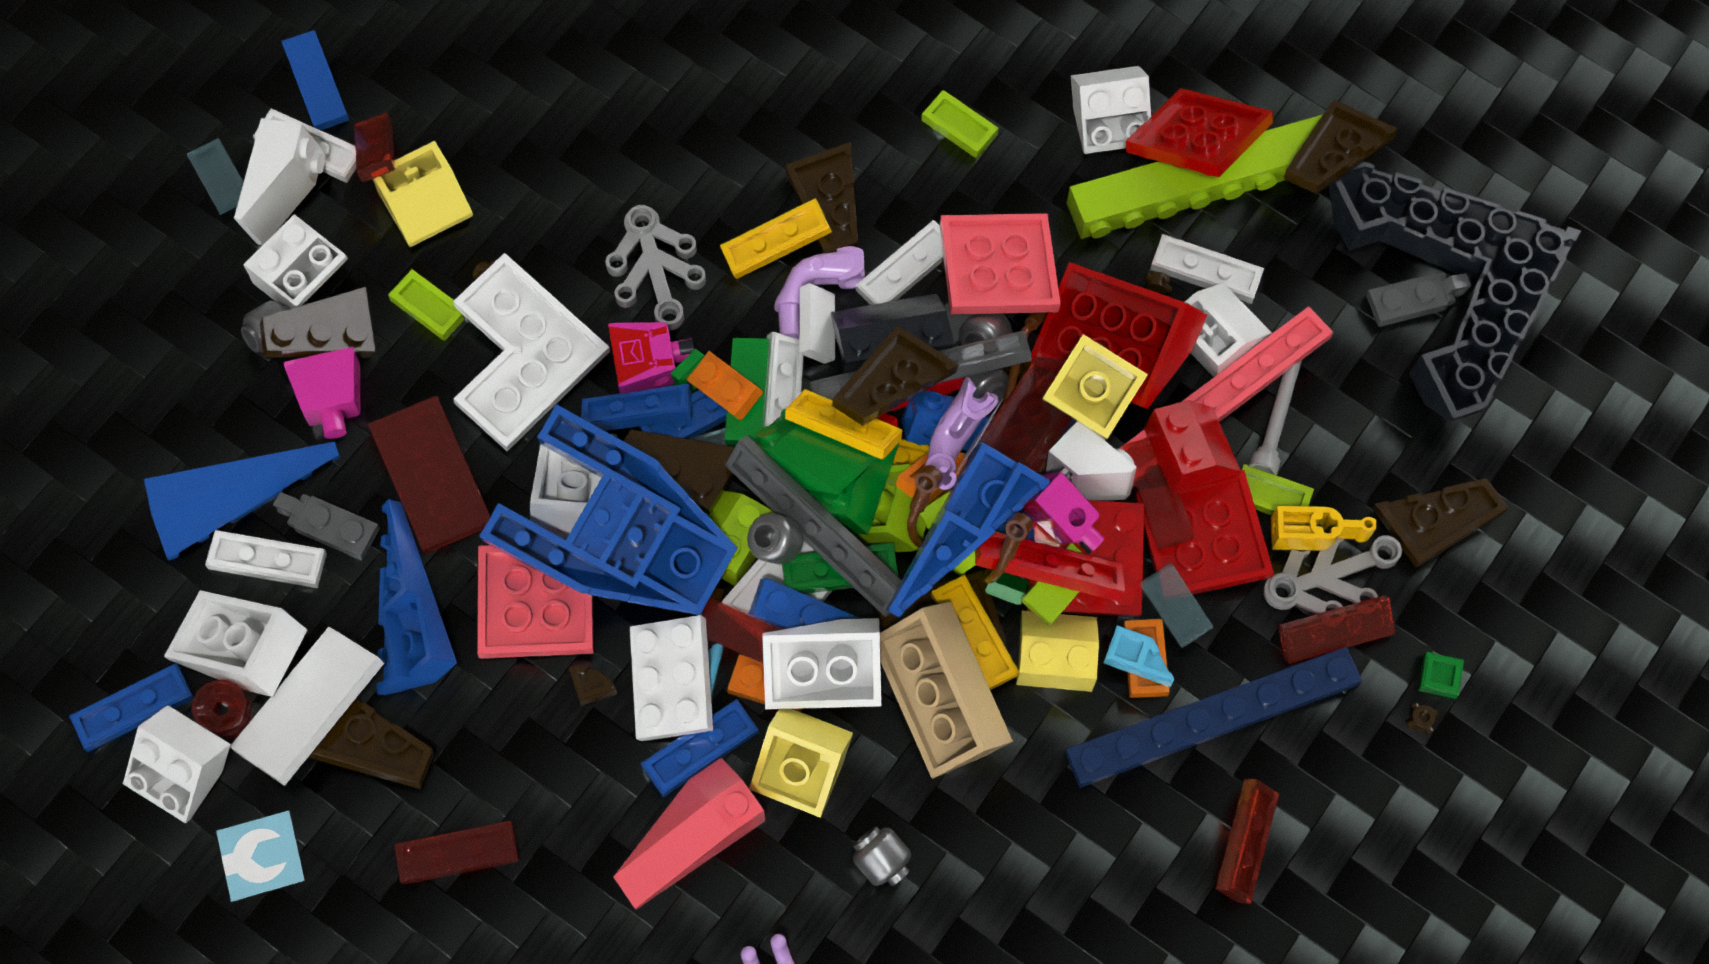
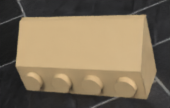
M951 602L921 608L880 633V662L932 779L987 756L1013 742Z

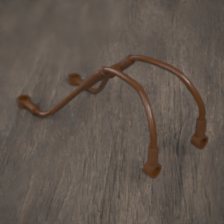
M1048 312L1031 313L1027 317L1025 325L1021 329V331H1025L1027 338L1031 331L1036 330L1042 321H1045ZM1020 364L1010 367L995 439L990 440L988 444L992 448L998 445L1003 447L1002 443L1006 436ZM1048 453L1043 457L1040 464L1037 463L1033 471L1040 475L1046 473ZM932 465L923 467L915 477L917 489L910 503L911 511L907 519L909 538L919 548L924 539L918 535L916 528L919 514L924 512L931 493L935 491L942 481L940 470ZM925 476L929 477L932 480V482H929L925 478ZM1016 513L1006 524L1005 531L1007 536L999 552L1000 559L994 570L986 568L983 574V581L986 584H992L1001 577L1009 561L1014 559L1021 541L1032 530V520L1026 514ZM1015 524L1020 525L1023 530L1017 528Z

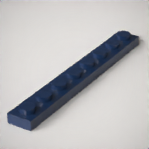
M1344 647L1068 748L1065 754L1079 788L1356 687L1361 684L1362 679L1348 648Z

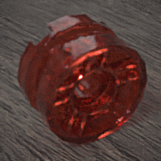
M215 680L205 684L197 691L192 701L194 720L221 739H231L239 736L252 719L253 709L249 698L235 683L228 680ZM223 704L225 707H229L225 715H218L219 705Z

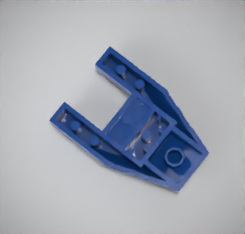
M556 404L537 436L540 444L601 477L567 539L564 540L498 503L479 537L485 543L579 593L700 615L737 551V547L707 514L696 505L685 490L674 481L656 459Z

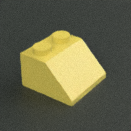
M1083 334L1042 399L1105 439H1108L1148 374Z
M1022 611L1017 666L1019 673L1016 685L1092 692L1097 680L1099 637L1097 617L1060 614L1051 625H1047L1032 611Z
M779 709L768 726L749 790L821 818L842 768L853 733L793 709Z

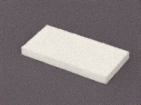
M328 627L278 687L273 697L269 698L235 739L230 748L285 786L384 663L373 653L331 627Z

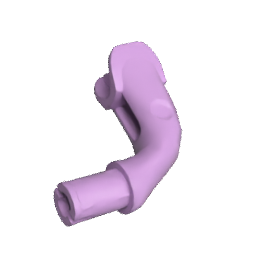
M853 246L837 248V251L833 253H823L803 259L792 268L774 304V309L778 312L780 334L800 339L801 286L811 283L814 285L838 284L842 289L856 288V284L865 278L864 252L862 249Z
M967 376L962 383L959 393L938 422L930 441L926 466L932 465L940 470L942 481L939 484V488L942 490H948L955 485V461L983 418L999 402L998 396L990 392H986L980 399L974 398L973 393L976 390V386L971 381V378Z

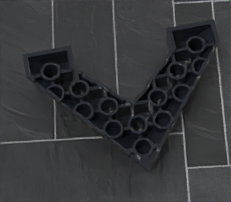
M1362 161L1329 184L1333 221L1348 251L1381 241L1456 274L1467 273L1468 278L1473 280L1448 346L1421 355L1409 374L1424 405L1452 422L1482 412L1489 404L1497 385L1503 378L1518 346L1525 337L1581 230L1567 227L1566 229L1546 224V219L1518 210L1515 212L1502 208V205L1444 187L1443 190L1423 185V180L1398 172L1391 175L1374 169L1375 165Z

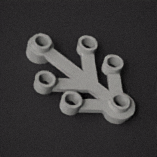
M637 205L625 216L624 226L627 231L626 235L615 252L610 253L606 258L608 273L615 277L622 276L628 269V256L640 241L643 253L624 283L616 287L614 292L617 304L623 308L633 306L637 300L636 291L649 272L658 302L654 309L656 322L667 323L668 330H675L683 323L684 312L681 303L671 297L663 268L683 278L686 286L693 290H698L705 285L706 274L701 266H691L659 250L654 238L674 246L676 254L683 259H688L695 255L697 251L696 240L689 234H680L660 224L659 216L652 208L646 205ZM640 221H646L648 223V225L645 227L636 226V224ZM689 243L692 247L688 250H683L680 248V245ZM614 261L623 262L621 267L614 268L611 266V263ZM699 274L701 278L697 281H692L689 279V276ZM623 292H630L632 294L628 299L619 297ZM667 314L676 316L672 321H665L663 319Z
M1380 536L1373 542L1369 551L1331 565L1337 547L1344 541V539H1336L1332 547L1319 551L1312 571L1299 577L1297 575L1302 560L1310 554L1311 550L1304 552L1288 550L1290 554L1282 573L1274 574L1272 578H1268L1266 581L1264 597L1276 609L1288 610L1296 605L1318 614L1321 621L1328 626L1337 625L1344 616L1343 606L1334 600L1325 602L1305 591L1316 587L1353 602L1354 607L1359 612L1369 613L1378 603L1377 593L1370 588L1361 589L1340 580V578L1375 565L1383 569L1391 568L1401 557L1402 547L1394 537ZM1385 550L1390 558L1384 560L1378 556L1377 552ZM1276 588H1285L1288 596H1278ZM1360 596H1368L1372 604L1368 606L1362 604ZM1326 609H1335L1338 617L1330 618L1326 614Z

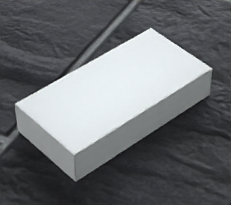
M811 283L800 287V354L826 364L835 360V332L831 318V312L835 311V294Z

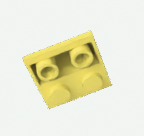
M435 141L370 172L378 194L409 247L473 216L472 210L450 165Z

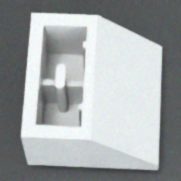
M1139 66L1071 75L1073 110L1083 153L1088 154L1126 148V140L1151 117L1149 76Z
M294 214L243 265L253 284L277 303L296 308L302 306L339 269L348 257Z
M1224 283L1198 291L1185 301V303L1207 314L1191 354L1213 377L1272 334Z
M1077 421L1049 450L1045 474L1062 472L1087 500H1124L1131 494L1137 466L1134 465L1132 457L1122 449H1114L1105 441L1104 437Z
M167 705L138 726L123 784L182 822L187 823L222 774L231 744Z

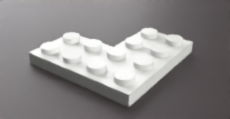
M505 253L453 301L454 307L503 350L454 398V404L506 451L513 447L610 352L609 346Z

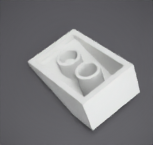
M264 118L260 120L234 216L238 224L258 245H263L275 234L316 185L318 173L321 174L324 169V152L303 124Z
M540 444L530 500V521L563 539H567L601 477Z
M200 590L164 657L243 690L273 697L307 629L282 608Z
M879 618L840 619L763 633L765 709L881 706Z

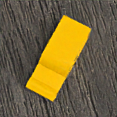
M1277 506L1271 516L1272 550H1327L1332 547L1336 539H1355L1360 543L1369 540L1376 530V519L1365 517L1362 520H1343L1338 511L1329 507Z

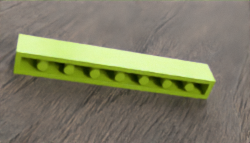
M1323 115L1265 131L1220 177L1207 176L1197 171L1174 167L1171 164L1158 161L1070 186L1067 205L1080 238L1083 239L1090 236L1100 238L1109 234L1111 230L1122 227L1128 229L1135 228L1149 219L1156 217L1166 219L1175 215L1178 211L1187 208L1201 209L1212 201L1222 198L1232 200L1241 196L1246 191L1253 189L1266 190L1278 182L1285 181L1286 169Z

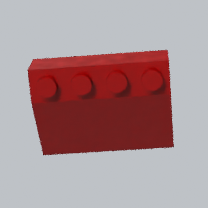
M1069 262L1058 288L1061 303L1059 311L1048 312L1031 352L1032 361L1030 362L1036 367L1058 375L1084 334L1148 374L1130 402L1148 409L1194 349L1207 314L1183 301Z

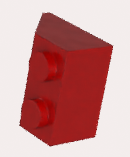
M1186 400L1153 410L1144 430L1172 494L1241 473L1213 407Z

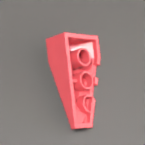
M720 758L687 781L613 877L634 909L637 910L765 822L764 810L740 776Z

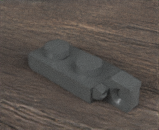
M1434 273L1370 289L1366 296L1377 325L1381 327L1445 311L1447 306L1456 302L1455 297L1467 294L1471 283L1467 273L1446 278L1445 273H1438L1437 275Z
M280 492L273 504L277 508L278 513L289 517L287 524L293 527L297 533L362 561L380 530L377 523L314 496L310 497L303 494L300 500Z

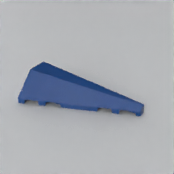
M324 443L144 479L151 515L168 560L180 556L179 552L197 541L201 543L210 538V533L228 522L234 523L274 499L280 492L283 493L282 490L297 480H305L310 477L312 471L330 460H338L340 455L336 443Z
M978 442L886 610L900 617L917 599L931 590L933 585L944 575L952 571L993 535L996 529L1013 514L1019 512L1032 497L1046 488L1050 481L1020 462L1013 461L984 442Z
M390 499L382 505V512L387 514L388 531L387 535L381 536V547L387 549V565L380 569L378 624L384 627L385 633L384 648L378 649L377 657L384 663L383 681L377 683L376 686L377 694L389 695L436 683L457 663L402 502Z

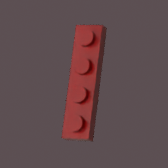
M995 532L975 550V565L994 570L1000 559L999 552L1007 534ZM1027 539L1021 541L1014 559L1009 561L1004 573L1119 601L1125 592L1123 565L1121 563Z

